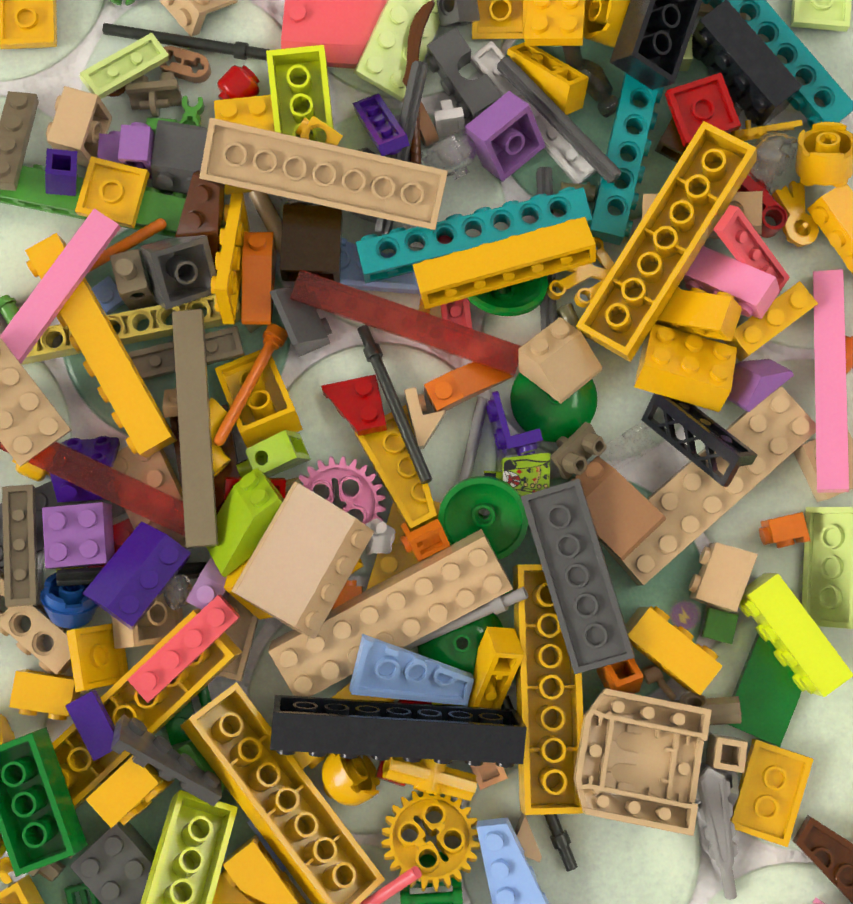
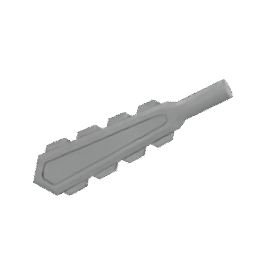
M707 766L699 774L696 798L702 802L699 811L701 819L706 822V826L703 828L705 837L711 841V844L708 846L710 858L714 859L720 868L724 896L726 899L731 900L737 897L732 866L734 864V857L738 852L737 844L732 841V838L736 835L735 825L730 821V818L733 816V807L727 798L731 794L730 782L725 779L724 773Z

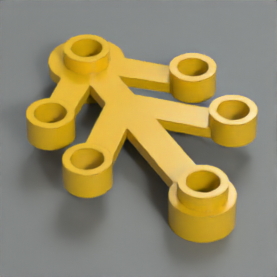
M593 237L598 247L596 258L602 268L591 263L566 270L573 273L561 280H553L549 284L547 295L551 299L558 300L562 298L568 289L589 278L601 280L589 289H579L574 296L577 306L582 308L588 307L614 265V262L604 249V243L600 238ZM552 287H558L561 293L554 292ZM580 294L586 295L588 301L582 300Z

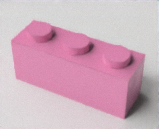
M705 246L702 247L683 277L686 283L685 286L689 291L691 288H699L709 294H717V292L721 291L733 295L734 300L742 308L741 315L746 317L752 315L762 319L780 292L775 276Z

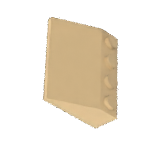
M294 481L231 592L292 629L315 639L374 531L354 516Z

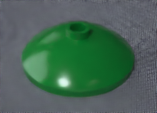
M547 276L468 297L467 299L479 309L493 315H523L533 311L543 302L548 288Z
M519 372L511 389V410L518 425L525 432L540 428L543 441L556 442L561 436L569 438L585 422L591 423L597 408V391L593 379H591L560 404Z
M475 476L460 481L446 493L439 508L438 520L450 545L482 529L498 560L512 554L523 542L527 533L528 519L521 495L510 484L498 478ZM487 509L490 513L488 515H481L479 510Z
M492 613L417 646L418 653L469 672L473 676L478 647L487 626L503 627L498 616ZM460 637H464L468 641V645L464 649H460L456 645V641Z

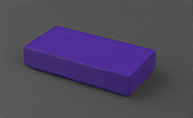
M96 689L65 706L93 761L113 751L111 746L115 726Z

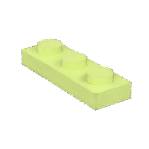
M150 33L80 72V79L90 93L96 94L102 99L167 62L169 54L154 34Z

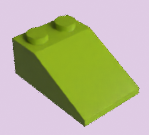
M259 467L244 475L231 489L217 514L218 546L206 547L224 578L252 556L284 500L278 489Z

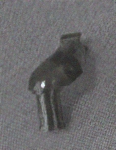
M562 46L566 64L589 77L586 91L596 102H599L598 110L600 114L607 118L615 113L618 99L615 95H611L613 88L602 67L590 60L583 59L580 46Z

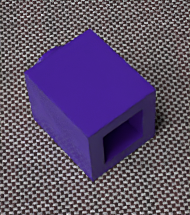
M47 148L45 168L46 194L76 196L78 151Z

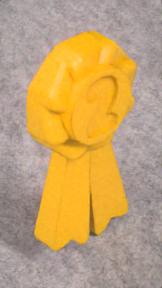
M746 120L745 129H739L730 133L742 141L759 139L761 136L767 135L769 131L795 130L794 127L803 126L802 120L751 127V120Z
M791 181L789 183V190L785 185L781 190H775L772 196L786 210L788 215L787 222L782 228L786 240L797 247H803L815 241L819 228L812 219V216L805 213V185Z

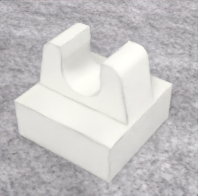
M451 99L440 101L441 110L434 111V124L438 137L464 133L462 107L453 108Z

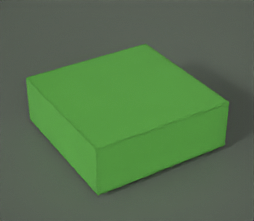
M707 608L701 637L732 644L739 615Z

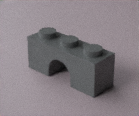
M457 28L452 29L427 45V57L425 59L428 67L433 73L437 72L439 74L444 91L448 96L453 95L457 101L456 107H462L464 119L468 118L471 122L502 97L488 74L475 80H468L459 73L462 67L470 63L471 49Z

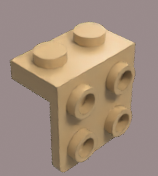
M159 0L190 37L200 33L206 14L238 2V0Z

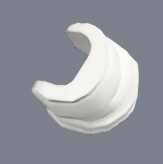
M377 518L366 523L365 525L374 531L365 547L366 555H371L372 553L390 554L392 551L391 545L395 539V529Z

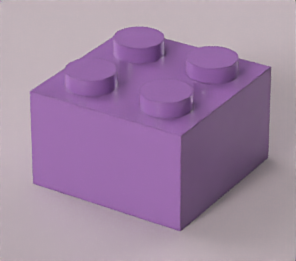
M510 91L465 126L482 166L502 182L546 147L530 105Z
M99 502L42 508L45 568L63 569L106 565L115 554L111 504Z

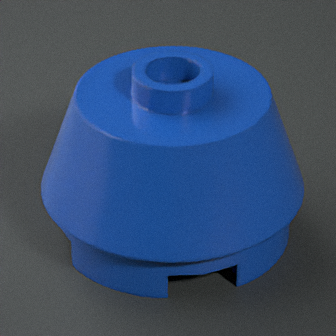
M56 573L50 575L44 582L40 600L51 622L62 628H78L88 624L98 608L97 604L83 595V592L89 585L58 586Z

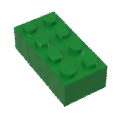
M47 727L0 744V833L16 877L73 856L87 846Z

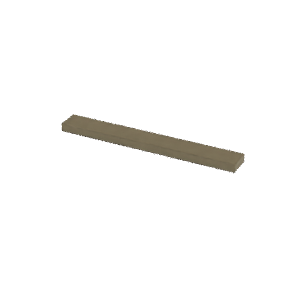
M202 309L173 311L172 323L186 548L218 546L204 315Z

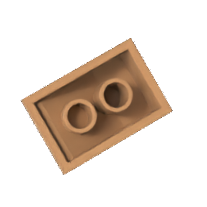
M596 456L587 465V469L581 475H576L572 479L581 480L599 541L622 561L666 520L665 515L616 469L599 456Z

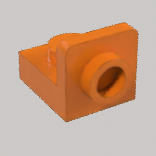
M438 519L411 532L406 522L400 524L405 534L400 537L407 553L413 551L418 562L450 547V543Z

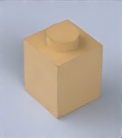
M709 733L705 763L716 769L744 773L748 742L736 737Z

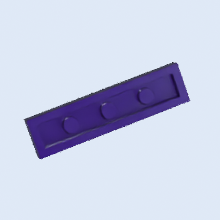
M379 93L352 103L356 115L381 156L397 154L404 147L410 146L407 134Z

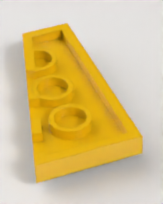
M404 405V406H402V408H403V410H404V413H405V415H406V417H407V420H408V422H409V425H410V427H411V429H412V432H413V434H414V431H413V428H412V426H411V422H410V419H409V414H408L407 407H406V405ZM391 412L385 415L386 431L358 436L355 432V436L411 532L437 519V513L428 483L421 484Z

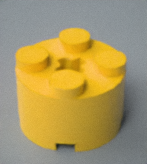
M586 0L583 38L614 48L630 0Z
M819 122L813 124L811 130L805 132V129H803L799 133L795 170L800 177L801 184L805 186L832 185L834 187H843L848 183V179L853 175V134L846 130L847 125L837 122Z

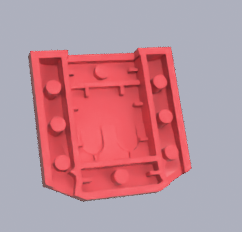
M285 0L281 49L324 45L327 67L355 69L387 0Z

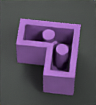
M141 122L121 125V131H110L109 134L99 133L97 158L146 169L150 173L148 179L152 180L151 159L155 133L150 126Z

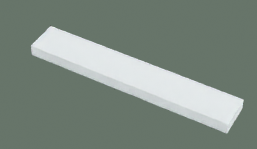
M490 41L471 56V64L482 76L488 74L502 96L510 91L530 105L546 146L544 149L573 183H584L597 171L499 72L497 64L506 56L493 41Z

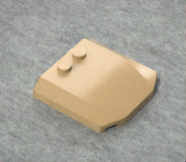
M607 688L603 689L583 717L573 777L583 814L694 836L698 804L695 801L704 741L708 740L712 710Z

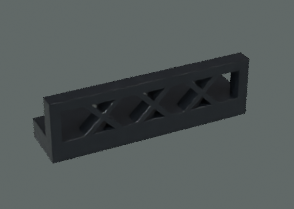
M654 393L641 419L723 487L730 485L740 466L752 465L758 455L695 405ZM658 407L663 410L665 423L660 424L653 418ZM679 423L683 426L686 439L680 440L676 437L674 424ZM696 440H701L704 443L707 456L701 457L697 454ZM717 457H722L730 463L724 475L718 471Z

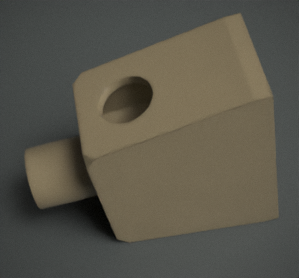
M133 249L111 255L110 260L118 293L129 310L159 305L155 302L142 251L140 249ZM135 293H143V295L139 297L133 296V294Z

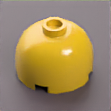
M330 753L322 767L324 792L329 798L342 805H360L373 798L380 791L376 790V786L380 784V779L375 778L376 767L367 755H363L362 758L359 755L358 758L347 759L341 757L340 754Z

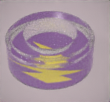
M681 600L671 607L669 616L673 625L691 630L699 624L701 612L694 602Z

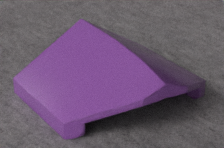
M771 359L739 362L735 364L732 390L727 399L745 411L750 412L793 377L794 374L788 368Z

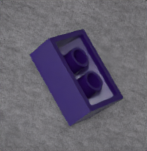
M141 521L85 589L83 595L130 630H133L190 559L191 552L167 534Z

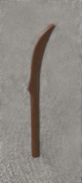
M433 0L421 7L410 26L406 72L402 81L406 88L411 65L414 61H419L424 28L435 6ZM420 111L418 112L409 152L410 162L421 164Z

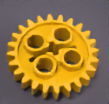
M412 791V800L410 802L402 796L401 803L403 807L392 806V812L395 817H385V822L391 827L382 828V835L389 837V839L381 841L382 848L391 849L384 854V859H394L390 865L391 872L400 869V876L413 866H417L421 870L422 876L411 883L410 887L412 888L419 881L421 882L422 891L426 890L428 883H432L435 892H437L439 882H443L449 889L451 887L450 878L452 877L461 882L460 870L470 873L471 867L467 861H477V856L471 850H480V843L472 840L478 838L477 829H471L477 824V818H467L471 813V807L461 809L462 799L452 802L451 796L447 795L443 798L440 795L430 796L429 793L423 792V796L419 797L415 791ZM436 811L441 814L442 820L438 823H430L426 819V815ZM414 817H419L431 837L437 835L436 845L448 857L449 860L447 862L443 861L431 841L425 843L426 834L420 825L414 821ZM412 829L418 834V837L412 842H407L402 839L401 835L405 830ZM449 836H455L460 840L461 844L459 847L451 849L445 845L444 840ZM425 854H430L436 859V863L434 866L426 868L420 864L419 859Z

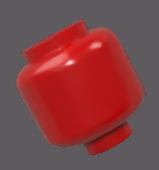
M234 65L218 80L217 86L221 92L218 97L220 100L257 96L260 91L258 87L260 81L245 65L242 67Z

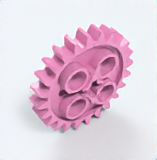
M330 456L329 465H325L320 459L317 461L318 470L308 466L307 470L310 476L307 477L302 474L299 476L303 486L313 492L316 485H326L329 488L330 494L325 499L331 503L335 500L332 479L336 478L338 480L340 501H346L342 510L345 512L351 509L360 510L364 516L361 522L364 524L376 518L383 521V518L377 515V512L386 511L385 506L378 504L379 501L386 499V495L377 494V491L383 485L382 483L373 484L372 481L375 479L376 473L368 476L365 474L368 465L365 464L360 469L356 468L357 459H354L350 465H347L345 456H342L340 463L336 464L333 456ZM349 479L356 481L359 485L358 492L353 495L345 493L342 488L343 482Z

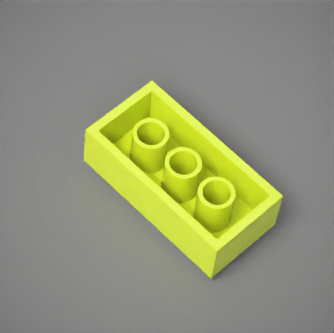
M324 45L266 50L275 132L300 137L296 133L298 127L305 117L310 120L312 116H315L334 129ZM314 128L310 132L309 138L310 140L325 143L327 136L322 128Z
M764 573L746 586L739 604L740 610L747 617H753L758 624L755 627L756 631L765 642L771 641L777 649L773 652L775 657L784 667L788 665L795 674L792 676V679L801 691L807 690L810 694L825 697L853 677L851 670L778 573Z
M179 790L171 799L140 904H212L238 807L220 801L213 807L194 795Z

